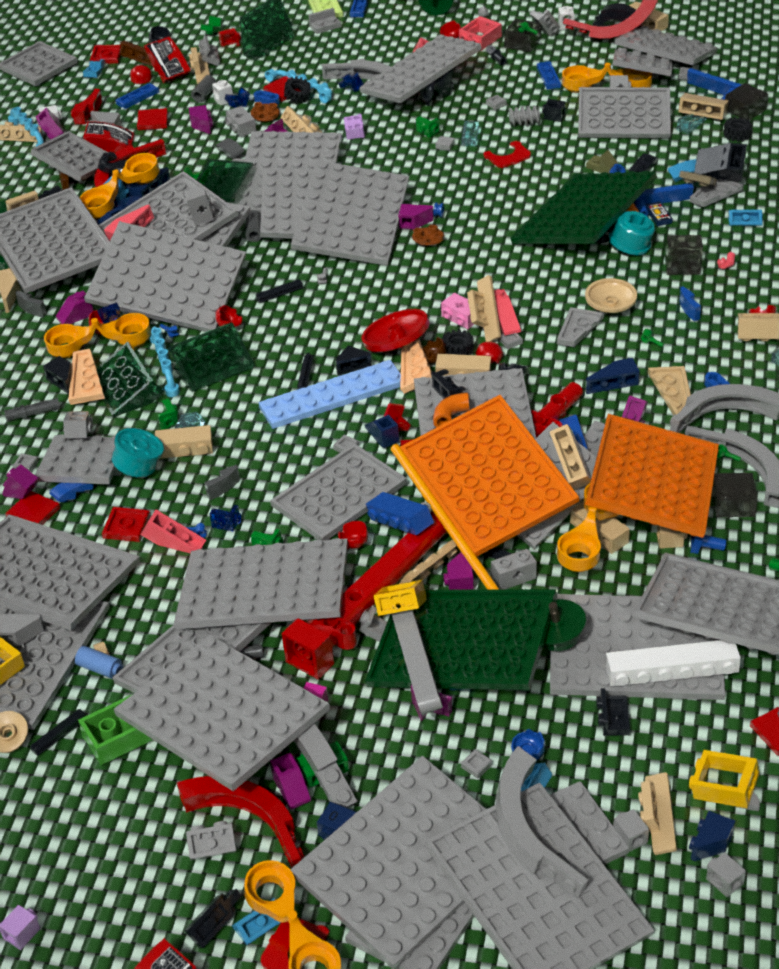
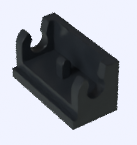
M447 369L431 372L432 387L443 399L454 394L464 393L463 391L466 390L463 386L458 387L451 380L450 376L443 377L444 374L449 373Z

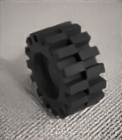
M295 76V79L291 77L287 80L284 88V96L287 100L290 99L291 103L295 101V104L298 102L302 104V102L305 103L309 100L311 85L306 79L302 80V77L298 79V76Z
M742 117L729 118L724 123L723 135L727 140L731 139L732 142L734 140L744 142L751 137L752 122L746 120L747 118L741 119Z
M458 329L457 332L452 330V333L448 331L447 335H443L442 339L446 346V354H473L474 339L470 332L466 333V330L461 332V329Z

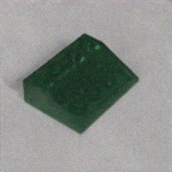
M268 0L239 18L243 54L253 60L260 59L293 38L292 23L282 0Z
M209 159L196 181L225 202H230L236 196L254 165L250 162Z
M233 322L169 346L168 349L169 360H171L174 370L191 392L255 368V364Z
M128 341L96 368L105 399L102 400L113 417L151 404L165 392L141 353Z

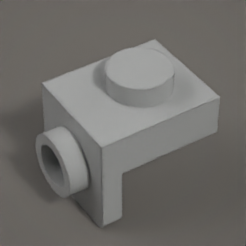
M372 606L369 611L365 610L361 615L359 621L362 623L359 631L380 642L387 622L374 615L376 607Z

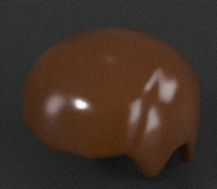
M437 337L436 341L429 340L427 345L423 347L427 361L431 364L436 363L438 354H446L445 343L440 337Z

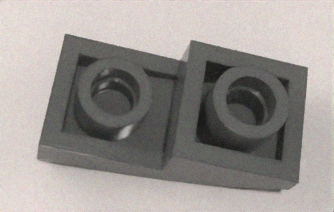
M226 138L216 144L217 149L223 151L228 158H238L245 151L240 144L230 138Z
M16 292L18 305L21 309L29 314L42 318L45 317L47 313L43 300L33 299L31 293Z
M237 465L219 471L220 477L205 482L206 495L209 500L223 495L240 481Z

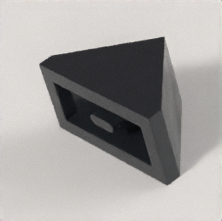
M348 345L335 359L337 375L371 366L370 352Z

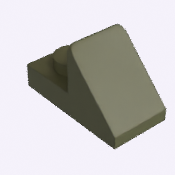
M607 150L601 156L594 155L586 162V168L599 173H610V169L615 164H618L611 152Z

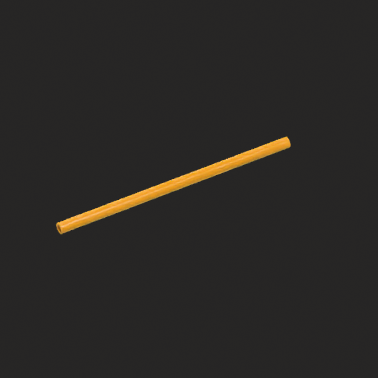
M398 444L391 447L392 453L426 502L431 505L430 508L486 589H499Z

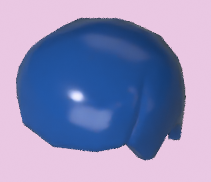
M528 729L525 732L518 733L512 739L511 750L513 752L519 746L538 761L543 756L545 740L540 731L536 733Z

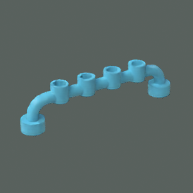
M269 69L265 72V78L269 82L276 80L277 76L293 77L294 79L297 76L294 70L286 72ZM301 74V75L298 76V79H300V77H302V78H303L302 80H304V79L307 80V77H306L305 74ZM315 78L307 80L311 85V89L314 88L318 91L319 99L322 103L331 101L333 92L329 89L326 82L318 84Z
M20 107L11 109L8 121L14 122V125H24L25 130H29L30 135L36 137L38 141L36 146L43 144L44 140L39 132L38 125L33 124L32 119L27 118V114L22 113Z
M154 326L151 329L149 340L152 344H155L162 373L166 376L165 394L168 397H175L180 393L179 385L174 383L172 363L169 360L162 331Z

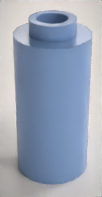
M87 646L80 647L75 656V664L77 666L111 679L123 669L120 659Z

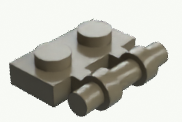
M680 171L679 177L684 178L683 181L696 183L697 181L699 182L698 185L706 187L710 185L716 186L717 179L711 176L688 171Z

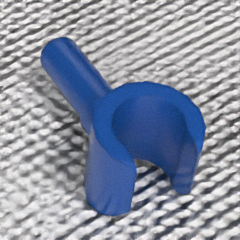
M160 324V327L166 330L169 338L179 335L176 325L167 327L164 324Z
M198 523L196 527H186L202 538L206 537L207 530H205L203 523Z

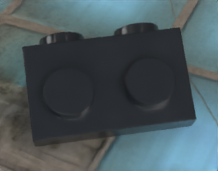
M601 688L600 696H596L597 710L601 709V713H598V727H602L603 736L630 735L627 695L606 696L605 688Z

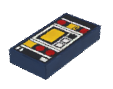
M661 201L645 204L648 214L656 226L672 223L673 218Z

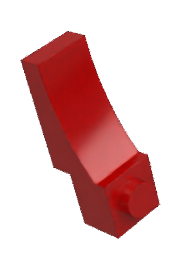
M94 89L88 98L79 104H75L71 110L74 124H86L89 117H91V111L99 110L103 102L101 89Z

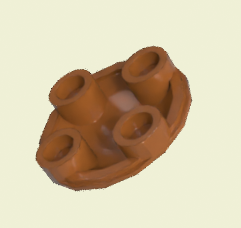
M256 102L250 111L251 116L258 121H271L280 114L276 103L263 104Z
M429 225L427 228H414L412 235L413 241L421 245H435L443 241L445 237L437 225Z

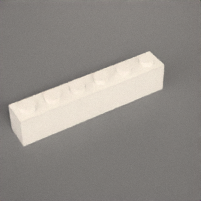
M723 640L608 652L606 653L605 668L611 687L738 673L741 658L735 643L729 644Z

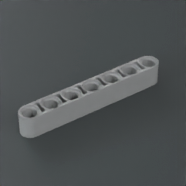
M413 609L391 613L421 714L424 715L443 708Z

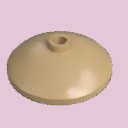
M606 278L591 283L585 291V299L592 308L600 312L619 313L631 308L636 303L637 291L627 281Z

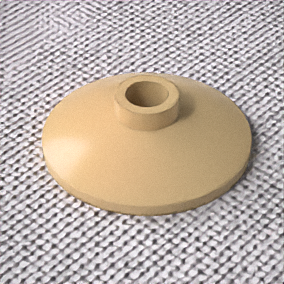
M15 711L0 713V753H9L22 746L28 736L27 721L21 714ZM8 732H12L9 737H6Z

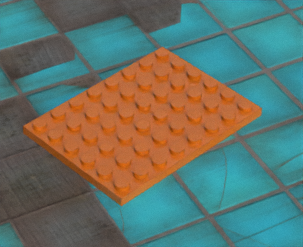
M501 395L400 446L476 556L487 552L580 501L577 493Z
M608 414L585 505L609 511L613 514L627 516L634 520L645 521L652 525L666 527L673 531L684 532L691 536L704 538L719 444Z

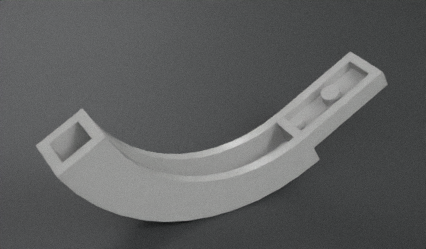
M351 60V63L322 64L323 80L350 78L372 80L376 75L383 73L385 69L391 66L368 60Z
M724 384L704 388L687 397L683 409L671 418L670 431L680 433L699 416L719 409H744L778 420L779 393L743 384Z
M692 426L686 427L685 435L719 445L723 444L730 453L741 457V460L753 467L765 485L764 505L779 508V460L766 446L745 434L726 429L725 433Z
M315 723L312 724L294 742L311 766L329 801L346 808L357 802L336 763L338 759Z
M518 746L507 760L497 788L495 806L500 831L509 849L525 868L532 874L541 869L547 877L559 883L566 892L578 898L583 893L588 879L542 844L534 835L524 817L520 799L521 786L532 773L536 759Z

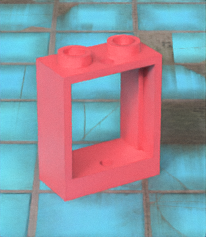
M481 16L459 29V39L480 43L481 50L502 37V24ZM481 32L484 33V35L479 36L476 35V33Z

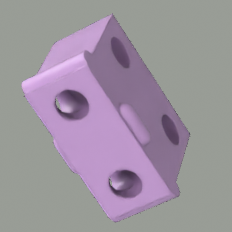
M362 115L344 117L347 140L364 138Z

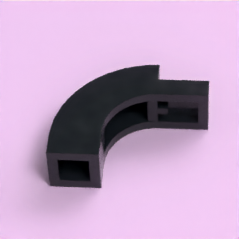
M622 3L609 4L595 17L592 24L593 26H600L608 20H619L622 22L629 18L636 9Z

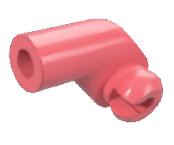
M729 252L727 259L722 257V260H720L719 258L717 260L718 267L726 269L733 266L735 253Z

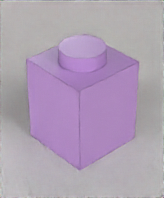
M18 905L0 923L3 939L21 950L40 930L37 914L29 908L26 910Z

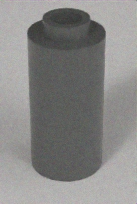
M206 75L192 90L191 96L196 102H202L213 90L212 84L217 83L215 78L211 75Z
M252 210L246 218V238L250 242H258L262 238L260 237L261 214L255 210Z

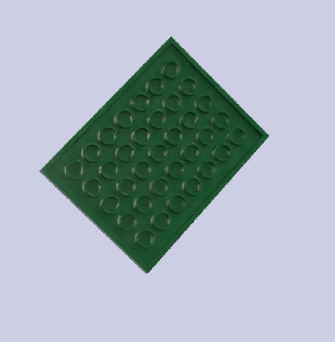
M656 172L575 173L510 238L511 243L594 244L657 178Z
M556 589L425 590L427 600L420 608L413 609L437 688L530 690L551 619L549 604L556 602L557 599ZM392 614L389 616L366 676L365 683L367 687L411 688L412 683Z

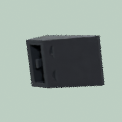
M727 143L698 150L694 173L711 176L719 180L742 182L747 144Z

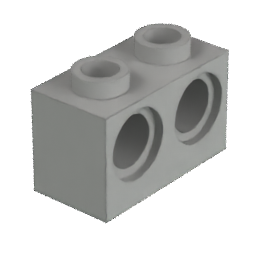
M89 411L66 413L63 420L64 438H87L88 433L93 428V417H89Z

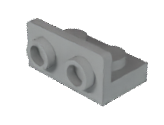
M334 8L309 14V27L316 34L341 27V22L335 17Z
M534 10L529 13L539 29L549 37H552L560 28L549 10H545L543 14L541 12L537 13Z
M204 36L198 45L202 61L218 66L220 59L217 47L209 44L208 37Z
M220 821L214 823L213 827L204 828V825L191 827V831H186L190 861L235 853L236 846L232 823L227 824V821Z

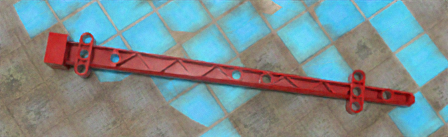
M570 382L558 394L552 395L550 401L539 412L531 409L536 438L552 422L559 427L562 426L558 419L565 417L567 410L583 395V390L579 384ZM433 511L430 512L434 521L432 525L418 535L407 533L343 593L341 617L307 619L305 621L297 618L282 632L286 663L319 680L334 665L332 648L335 645L345 650L352 649L357 645L355 625L359 622L365 610L369 611L372 606L376 605L374 595L382 587L395 585L447 533Z

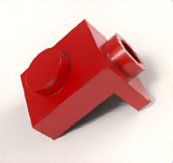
M235 28L218 32L222 47L235 44L237 47L240 46L241 36Z
M389 403L384 416L390 415L398 424V432L400 430L408 431L410 424L402 417L405 406Z

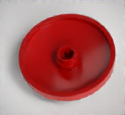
M400 310L373 322L365 329L361 339L364 347L369 351L383 352L397 349L423 335L428 329L430 321L423 310Z

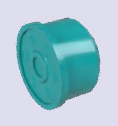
M626 211L616 220L614 227L609 232L608 238L614 247L624 253L643 255L651 247L655 226L646 215L637 211Z
M137 428L123 429L115 436V448L111 460L113 465L127 476L146 477L155 471L158 459L163 454L164 446L158 437L148 431Z

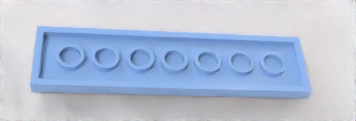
M388 360L259 402V408L271 428L274 429L399 388L401 374L392 361Z

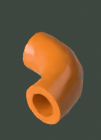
M468 392L451 395L443 399L436 406L433 415V423L436 428L452 420L454 414L469 411Z

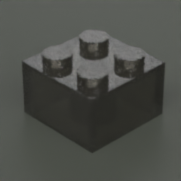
M514 19L504 31V47L512 50L517 49L523 52H531L541 40V23ZM527 22L529 27L538 31V34L536 35L527 30L520 32L518 28L522 26L519 24Z
M744 83L725 95V100H729L727 112L737 117H742L741 119L747 118L746 120H751L767 110L769 94L761 89L752 87L750 84Z
M701 235L667 236L665 255L667 275L701 274L703 253Z
M714 473L712 498L715 517H755L757 494L753 473Z

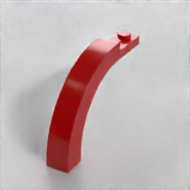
M642 0L638 9L629 18L612 26H593L564 18L563 25L566 26V29H579L581 33L587 34V32H590L588 37L592 39H615L639 28L650 17L658 0Z
M162 139L136 148L132 145L115 152L117 155L116 160L109 161V163L128 160L140 153H150L156 158L166 155L165 143ZM97 169L94 178L95 187L104 185L112 175Z
M210 776L196 777L177 782L179 796L186 813L214 806L234 807L248 811L262 819L273 830L291 869L304 858L301 848H296L294 844L296 843L291 814L284 804L265 788L246 780L237 789L232 791Z

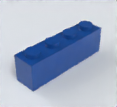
M386 492L380 493L366 503L367 513L371 520L414 535H418L434 523L426 505Z

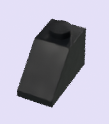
M58 356L43 366L47 381L69 394L72 364L69 360Z

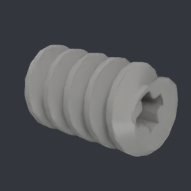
M527 106L526 111L524 107H521L520 111L515 107L514 112L512 108H509V123H512L514 127L517 122L522 126L523 121L526 126L528 121L532 125L535 120L537 124H540L539 107L537 110L536 106H533L531 110L530 106Z

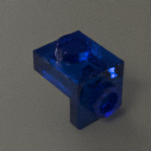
M358 73L346 74L342 77L343 80L338 83L340 88L350 85L354 92H357L359 87L364 85Z
M240 88L238 95L226 94L224 100L234 108H237V106L246 107L250 93L244 88Z
M117 302L97 310L103 324L120 317V307Z
M234 505L230 512L212 508L209 513L213 528L234 531L236 525L241 522L242 515L239 513L238 505Z

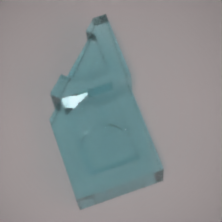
M191 412L181 415L174 429L205 426L206 421L198 412Z

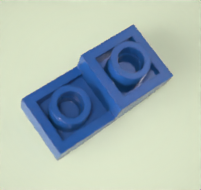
M682 286L680 287V305L686 315L695 322L700 319L701 305L694 301L695 294Z
M60 483L52 488L49 494L59 502H67L68 500L76 499V492L83 493L85 490H92L93 484Z

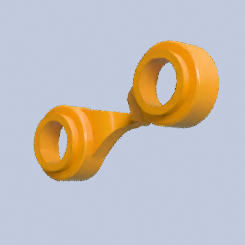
M605 63L602 70L582 65H573L563 70L562 85L570 92L579 93V87H591L592 84L600 82L608 71L609 75H628V82L631 81V87H651L652 73L629 68L613 70L610 67V63Z
M150 153L134 155L127 160L121 173L118 170L112 171L111 181L85 191L80 196V200L94 219H100L114 208V200L119 189L118 179L125 183L147 184L152 182L160 172L157 158Z
M129 313L106 324H101L97 318L91 319L92 325L88 327L60 324L50 328L45 333L44 341L49 354L55 357L68 358L73 356V352L79 351L82 345L92 339L96 328L104 337L117 340V342L127 347H136L145 343L151 336L149 319L145 315Z
M590 483L584 489L583 500L587 517L580 525L563 534L557 543V559L559 563L575 572L592 569L600 560L601 544L598 539L596 520L601 521L619 515L585 505ZM572 552H583L589 557L577 559L568 555Z
M273 860L262 861L254 865L245 877L244 890L246 901L258 913L269 915L279 922L289 921V969H301L303 965L311 961L321 962L327 969H341L340 955L335 947L308 931L300 923L297 912L294 911L295 878L292 871L285 864ZM272 882L278 884L283 889V894L277 900L264 901L260 899L256 891L263 883Z

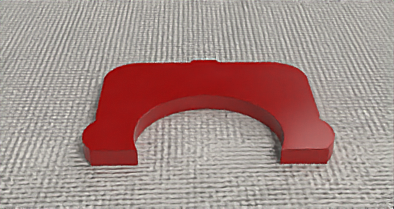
M513 141L510 143V146L515 149L512 154L499 156L489 150L484 152L483 156L496 167L505 168L529 159L531 152L521 145L520 141Z
M298 918L308 931L326 941L329 930L325 926H316ZM287 921L281 922L276 932L268 940L269 944L260 959L264 969H289L290 924Z

